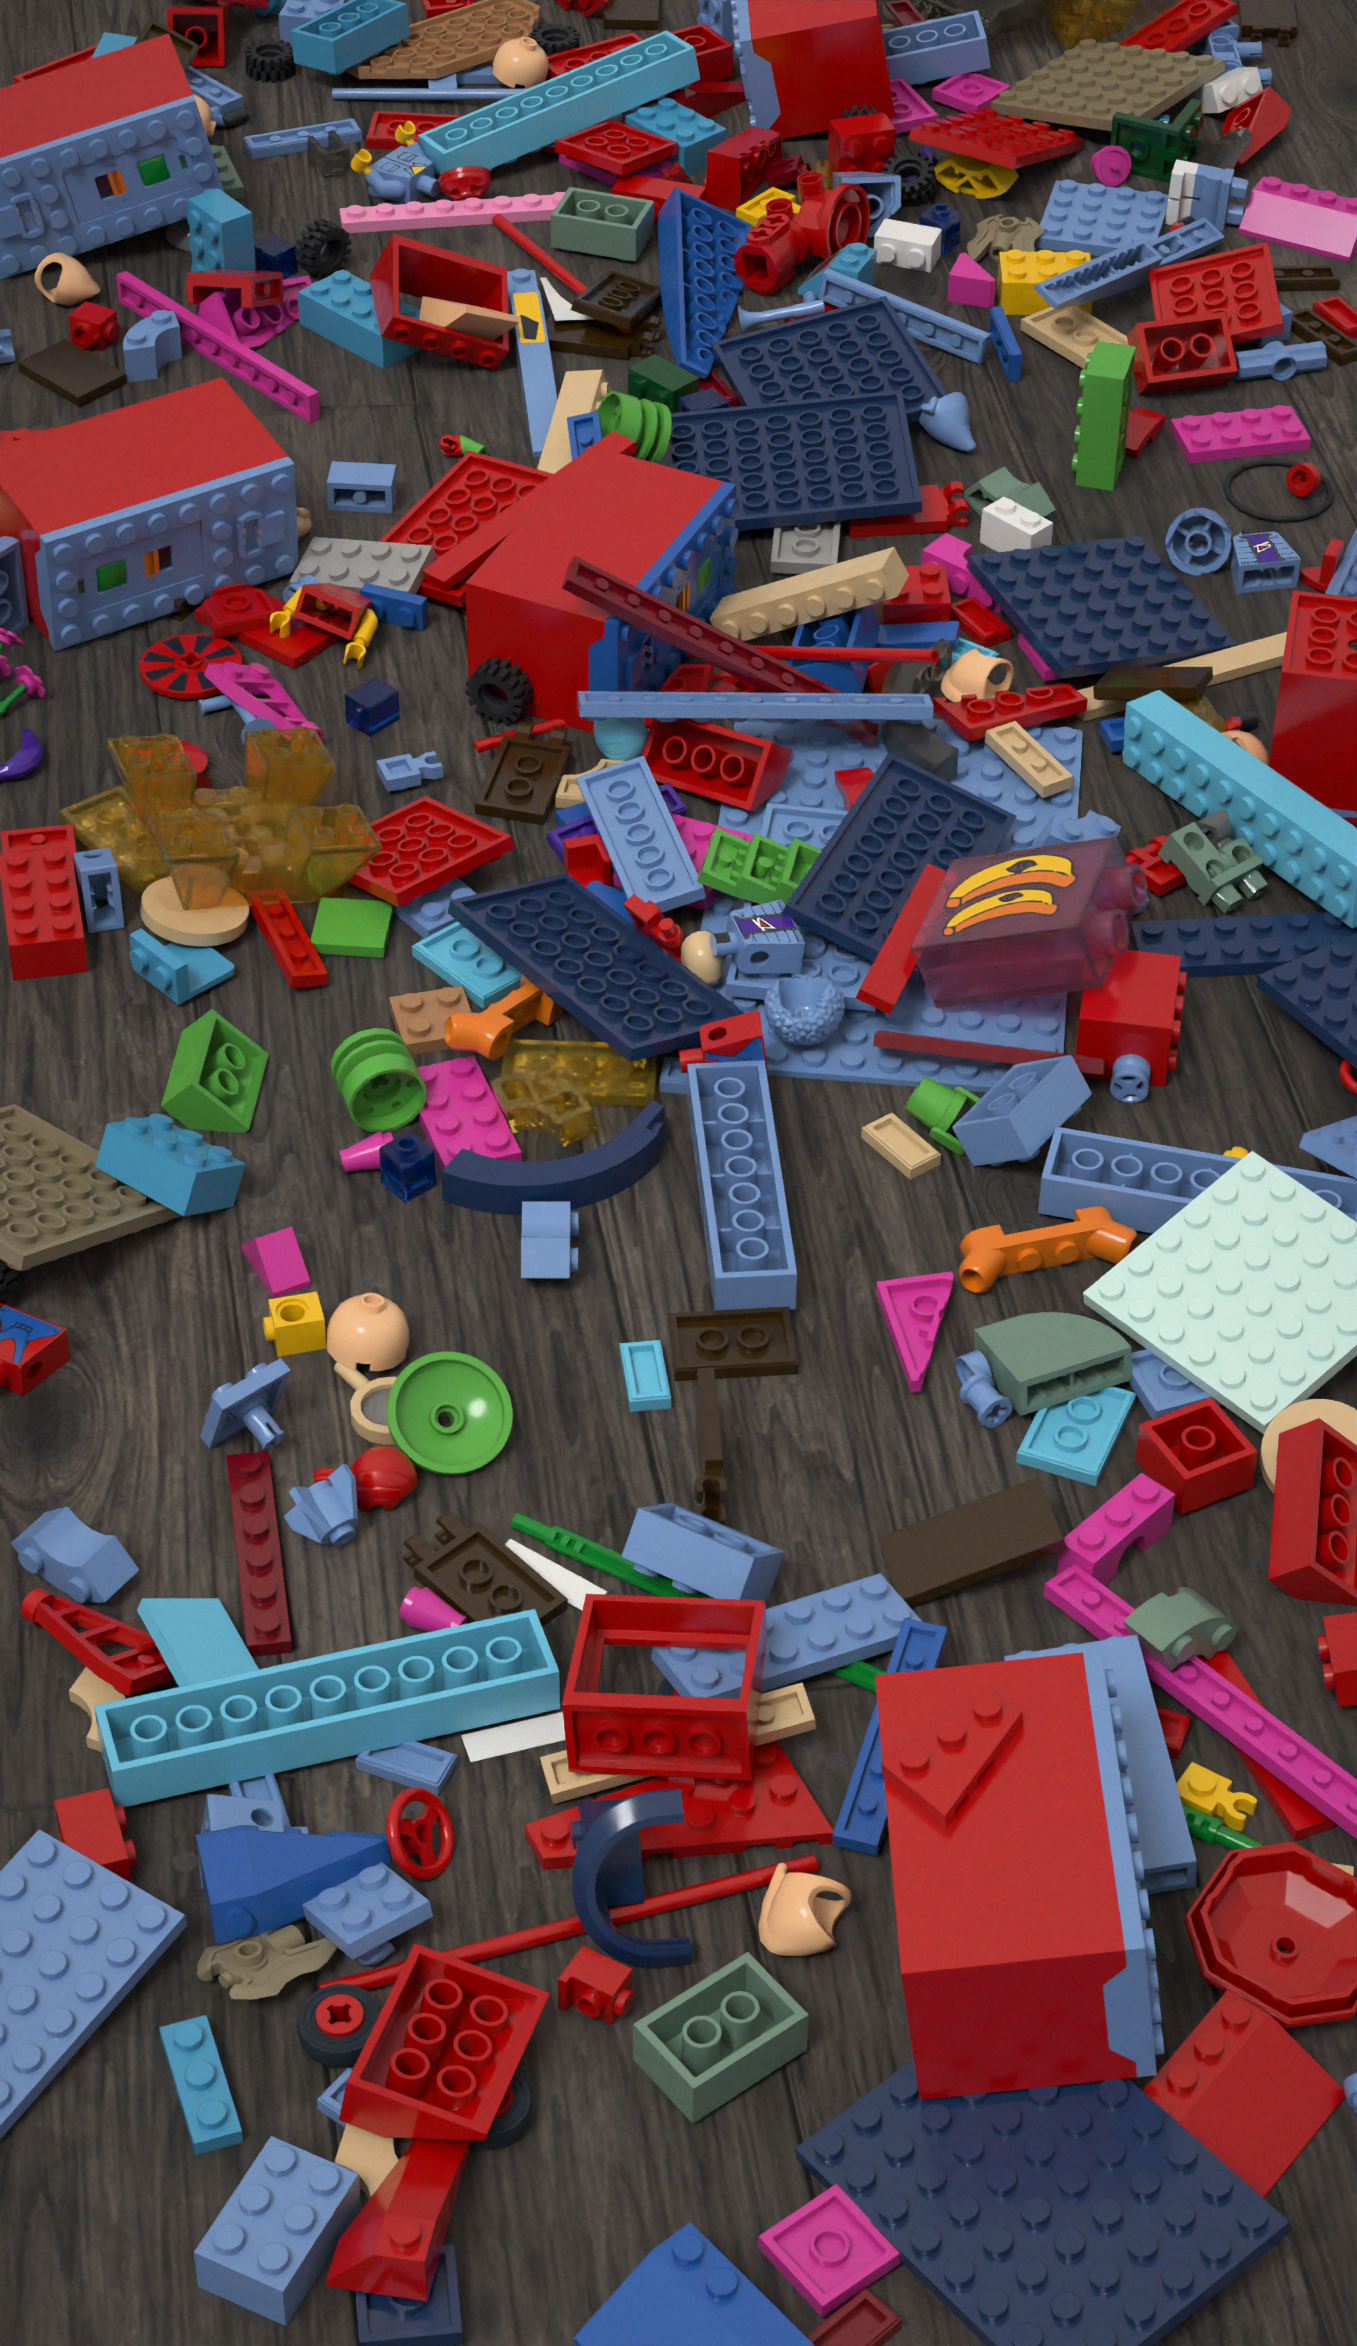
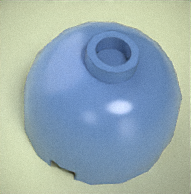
M1200 507L1191 508L1179 514L1170 524L1165 542L1172 564L1182 572L1196 576L1202 575L1201 573L1213 572L1223 565L1231 550L1232 537L1231 530L1221 515L1214 510Z

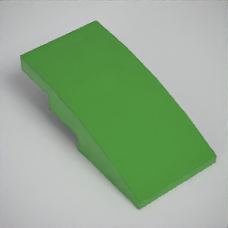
M716 827L710 837L697 882L731 896L758 904L783 900L786 905L822 850L796 838H793L789 847H786L758 833H754L750 842H747Z

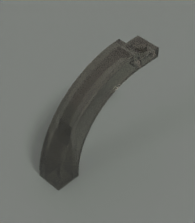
M940 639L934 645L927 648L938 650L939 660L935 664L894 663L885 678L882 694H923L932 685L941 680L946 671L951 667L953 643ZM888 720L886 723L880 724L881 737L887 752L948 782L957 778L959 749L938 738L922 722L910 724L902 720Z

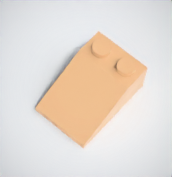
M425 296L422 298L419 320L490 341H494L519 324L521 316Z

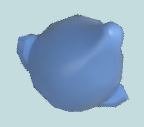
M953 392L940 399L934 396L928 403H923L920 406L922 410L919 418L920 425L933 439L946 446L965 452H971L977 448L970 431L969 407L966 397L962 392Z

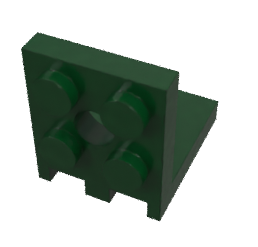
M1191 99L1172 124L1116 112L1112 119L1110 145L1120 146L1128 151L1131 157L1129 174L1170 183L1176 159L1191 162L1194 156L1197 157L1202 144L1198 136L1204 122V113H1201L1202 101ZM1139 141L1143 143L1146 152L1136 150L1133 142Z

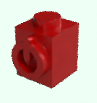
M86 301L68 315L71 342L83 349L92 348L102 352L119 338L120 327L116 310Z

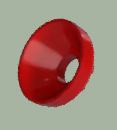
M464 166L451 169L439 176L440 191L453 201H462L468 198L482 199V196L491 186V172L489 169L480 166Z

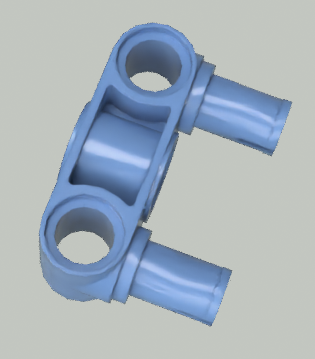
M1214 33L1208 37L1207 55H1212L1215 59L1225 60V71L1221 74L1236 68L1246 67L1242 66L1241 60H1261V41L1237 42V40H1233L1232 36L1225 33ZM1271 68L1258 69L1262 86L1269 87L1271 85L1270 80L1272 79Z

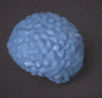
M804 977L801 979L783 978L782 980H777L770 984L766 993L767 996L764 999V1011L770 1029L781 1040L794 1045L821 1043L837 1030L845 1009L844 997L842 996L843 991L834 982L822 979L821 977H809L808 979Z

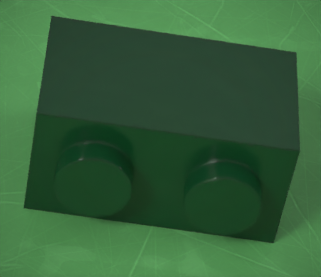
M653 354L628 367V394L637 397L638 400L647 399L652 402L662 403L668 406L670 413L686 412L699 405V377Z

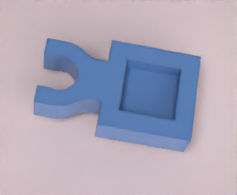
M435 751L424 753L414 759L411 754H405L376 761L377 773L387 792L421 785V779L443 778V765L441 762L437 763Z

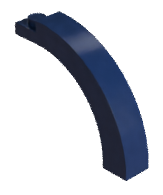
M650 1101L635 1120L615 1138L593 1150L563 1159L538 1162L508 1161L483 1156L462 1148L442 1170V1199L445 1202L460 1207L506 1215H522V1202H570L571 1210L605 1200L635 1184L659 1163V1145L663 1142L667 1133L665 1106Z

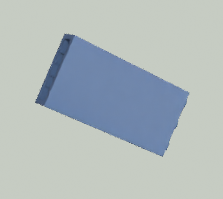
M1112 1636L1101 1641L1082 1644L1069 1643L1058 1648L1039 1651L1026 1650L1015 1655L1004 1656V1661L1102 1650L1104 1668L1114 1669L1117 1697L1109 1698L1110 1705L1119 1704L1121 1734L1122 1739L1125 1740L1128 1763L1126 1771L1128 1776H1130L1133 1796L1131 1813L1136 1814L1139 1843H1134L1135 1851H1141L1144 1870V1881H1140L1141 1889H1147V1894L1196 1887L1197 1860L1138 1636Z

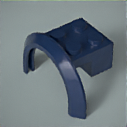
M681 1789L650 1791L628 1798L577 1803L578 1820L570 1821L573 1849H576L572 1871V1893L576 1912L587 1934L603 1951L619 1961L645 1968L691 1965L692 1945L689 1937L660 1940L638 1938L615 1927L612 1924L608 1910L609 1906L644 1903L640 1829L657 1825L684 1823Z

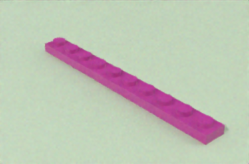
M124 271L116 275L118 302L143 318L150 317L157 310H174L180 326L181 342L311 424L320 420V397L318 391L129 272Z
M1074 1564L1045 1583L1043 1596L1099 1640H1105L1112 1636H1129L1123 1620L1135 1609L1077 1564ZM1141 1649L1148 1678L1357 1840L1356 1778L1197 1656L1190 1657L1188 1660L1178 1664L1173 1670L1168 1671Z

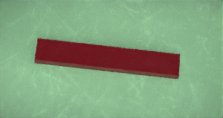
M883 1030L875 1033L873 1043L875 1047L1011 1064L1072 1055L1080 1072L1099 1075L1104 1074L1106 1060L1100 1057Z

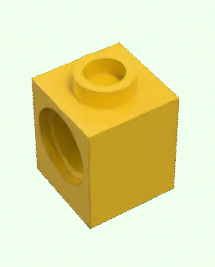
M317 1292L268 1300L269 1317H263V1329L266 1342L274 1341L278 1357L326 1349L325 1319Z

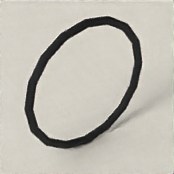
M1261 459L1241 464L1227 475L1223 485L1227 500L1235 508L1254 518L1272 522H1300L1317 517L1330 507L1334 491L1330 481L1320 473L1321 482L1327 491L1325 503L1314 511L1291 516L1259 513L1243 506L1232 496L1230 490L1232 479L1244 470L1258 466L1280 465L1292 467L1300 464V462L1283 459Z

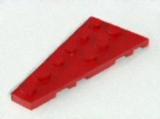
M777 1740L755 1746L751 1780L659 1776L593 1800L628 1798L644 1792L681 1789L684 1823L657 1825L640 1829L642 1861H648V1855L672 1853L673 1858L745 1852L749 1846L774 1844L775 1849L793 1848V1842L817 1840L818 1845L833 1844L832 1835L834 1830ZM578 1806L525 1825V1838L543 1870L573 1868L576 1849H573L570 1821L578 1820Z

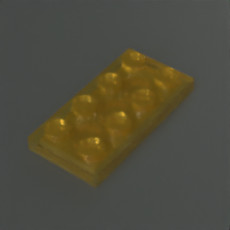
M121 785L59 810L60 822L63 825L73 824L74 835L88 849H110L117 864L118 876L136 893L144 891L157 880L181 875L198 867V855Z
M510 1039L507 1053L503 1055L500 1101L648 1105L650 1101L655 1102L658 1055L643 1058L639 1061L628 1062L605 1042Z

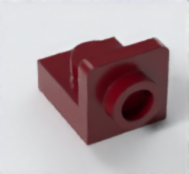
M801 154L770 164L765 180L769 188L787 187L797 180L799 175L811 172L812 169L809 163H804Z

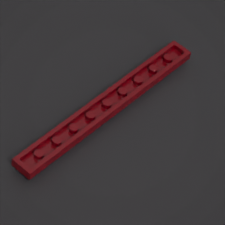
M576 556L568 564L562 589L767 693H843ZM820 719L869 745L877 737L879 724L871 723L867 719H853L850 723H837L832 719Z

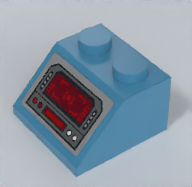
M863 243L847 244L815 268L798 288V294L804 295L806 292L811 291L818 298L822 275L827 268L872 286L875 280L877 249L868 248Z

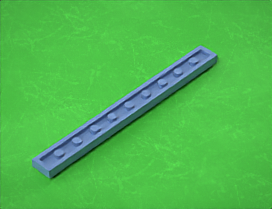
M578 691L577 696L579 716L595 722L604 721L606 718H621L628 722L640 721L642 718H656L662 722H673L677 718H691L696 722H709L713 718H727L728 721L737 723L745 722L748 719H762L769 723H778L783 719H797L803 723H814L818 719H832L837 723H850L853 719H867V721L877 724L886 723L888 720H902L906 723L918 724L923 720H933L934 709L929 694Z

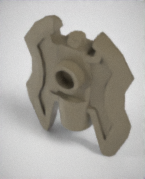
M1003 214L988 217L976 224L978 232L975 238L967 243L968 255L977 263L988 251L990 257L996 262H999V252H1008L1013 249L1023 252H1036L1034 248L1035 240L1044 232L1040 225L1030 217H1025V222L1020 221L1016 217L1003 218Z
M289 1923L258 1936L205 1948L197 1963V1975L203 1981H211L213 1976L220 1975L218 1979L221 1986L225 1989L231 1987L229 1992L230 1999L254 2000L278 1995L284 1985L295 1977L320 1969L328 1962L337 1946L327 1937L305 1944L304 1937L299 1929Z

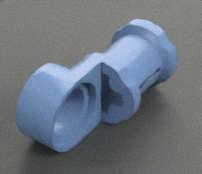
M979 1350L956 1358L955 1366L957 1375L963 1385L959 1392L960 1399L963 1403L974 1408L978 1413L977 1418L982 1426L988 1428L997 1427L1011 1414L1012 1402L1009 1398L1000 1395L994 1388L995 1384L992 1379L990 1366Z

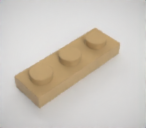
M1016 721L986 730L985 743L1042 798L1073 788L1074 776Z

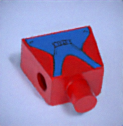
M759 1010L704 1024L699 1028L702 1047L679 1050L682 1073H687V1064L765 1060L768 1079Z
M1 1303L0 1387L20 1395L28 1394L70 1359L67 1329Z

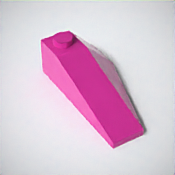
M309 275L283 280L282 304L255 308L241 307V288L215 292L195 308L200 318L246 347L254 349L260 347L299 319L298 291L310 286L312 283Z

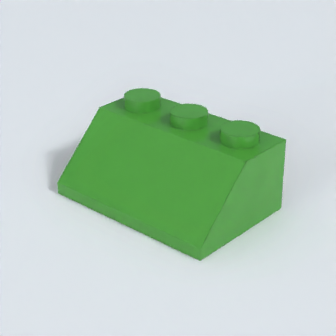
M211 1009L182 1031L161 1107L171 1117L192 1130L245 1133L250 1129L269 1054Z

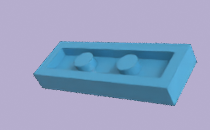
M207 2015L159 2027L160 2039L195 2155L243 2143L242 2129Z

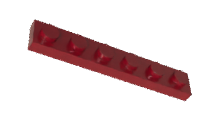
M269 1451L226 1455L246 1646L252 1657L292 1653Z

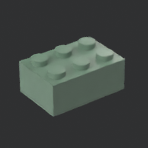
M569 187L550 215L551 247L560 248L566 252L589 253L594 257L606 256L618 258L623 262H636L654 234V201Z
M746 1952L634 2023L633 2060L688 2120L694 2124L806 2051L809 2014L749 1952Z

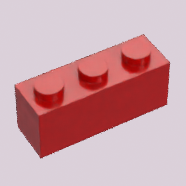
M634 174L619 177L611 189V194L654 201V223H658L657 214L675 187L706 202L705 186Z

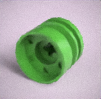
M618 391L607 393L597 409L601 418L603 438L612 431L636 442L637 452L630 457L659 464L667 450L671 436L672 421L668 406L647 399L638 400L633 395Z
M381 1028L363 1030L345 1039L335 1050L330 1063L331 1075L337 1084L338 1091L343 1097V1102L351 1119L358 1127L368 1132L381 1131L383 1133L392 1131L411 1122L421 1112L427 1099L426 1084L414 1064V1059L410 1054L407 1044L399 1034L389 1029Z

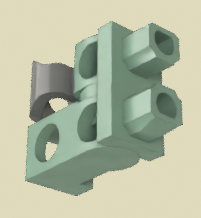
M1220 809L1196 823L1192 822L1171 833L1158 852V855L1166 864L1173 862L1186 877L1190 888L1199 894L1198 899L1203 906L1214 902L1224 914H1227L1238 907L1243 901V897L1236 890L1237 888H1240L1249 900H1253L1263 893L1268 883L1258 871L1264 861L1258 854L1254 855L1251 846L1244 838L1231 840L1229 836L1232 833V828L1229 822V813L1224 809ZM1213 832L1214 837L1210 842L1206 836Z

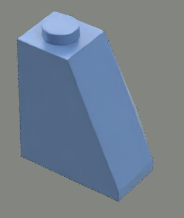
M864 171L833 172V190L843 183H851L861 186L866 192L870 204L868 238L876 234L884 219H888L901 207L900 175Z

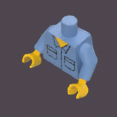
M406 121L404 129L399 124L395 132L396 140L406 144L407 148L400 146L371 166H369V163L372 160V156L365 149H361L351 160V168L355 172L366 175L364 178L368 182L370 195L407 204L408 202L417 201L426 194L436 197L440 193L438 180L435 179L434 163L428 159L419 142L413 140L412 137L416 127L411 121Z

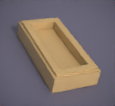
M893 1113L862 1127L861 1138L910 1180L941 1164V1154Z

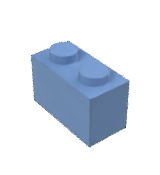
M332 461L327 479L328 510L393 513L397 496L395 464Z

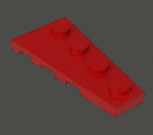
M1070 684L1026 688V695L1006 690L995 692V698L977 699L976 694L961 695L960 702L947 703L945 697L933 698V712L968 741H980L984 739L986 730L1016 721L1023 728L1038 726L1046 721L1069 718L1073 714L1087 711L1088 699Z

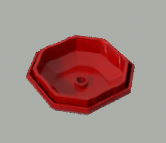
M1294 1842L1230 1850L1183 1920L1202 1979L1225 1992L1227 1990L1234 1992L1270 2014L1279 2024L1286 2028L1352 2019L1357 2012V1878ZM1278 1948L1288 1951L1289 1954L1280 1952Z

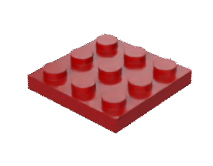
M611 119L555 140V152L566 155V158L569 160H580L589 163V166L592 168H603L611 171V174L614 176L624 177L632 171L645 169L650 164L663 162L666 158L678 154V142Z

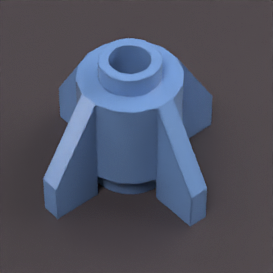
M342 1464L328 1476L329 1480L317 1482L309 1488L294 1486L289 1491L296 1506L284 1515V1518L293 1531L323 1545L333 1544L335 1547L344 1545L356 1535L355 1530L359 1526L360 1520L358 1519L356 1478L347 1464Z

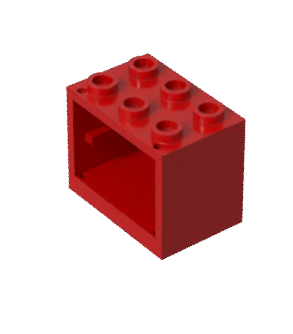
M1090 946L1079 1017L1076 1055L1104 1058L1106 1063L1103 1075L1081 1072L1084 1078L1111 1081L1113 1077V1064L1116 1059L1123 1055L1133 1054L1141 1056L1149 1062L1151 1067L1149 1085L1165 1087L1167 1072L1175 1073L1177 1050L1170 1049V1047L1178 1048L1184 996L1176 994L1184 995L1187 972L1179 971L1181 956Z

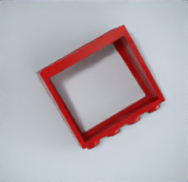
M392 234L370 273V286L381 337L497 371L509 351L508 331L494 341H490L399 314V292L421 299L425 296L508 313L507 268Z
M586 1594L562 1701L569 1772L751 1780L767 1641L765 1601ZM605 1645L746 1650L740 1698L599 1693Z

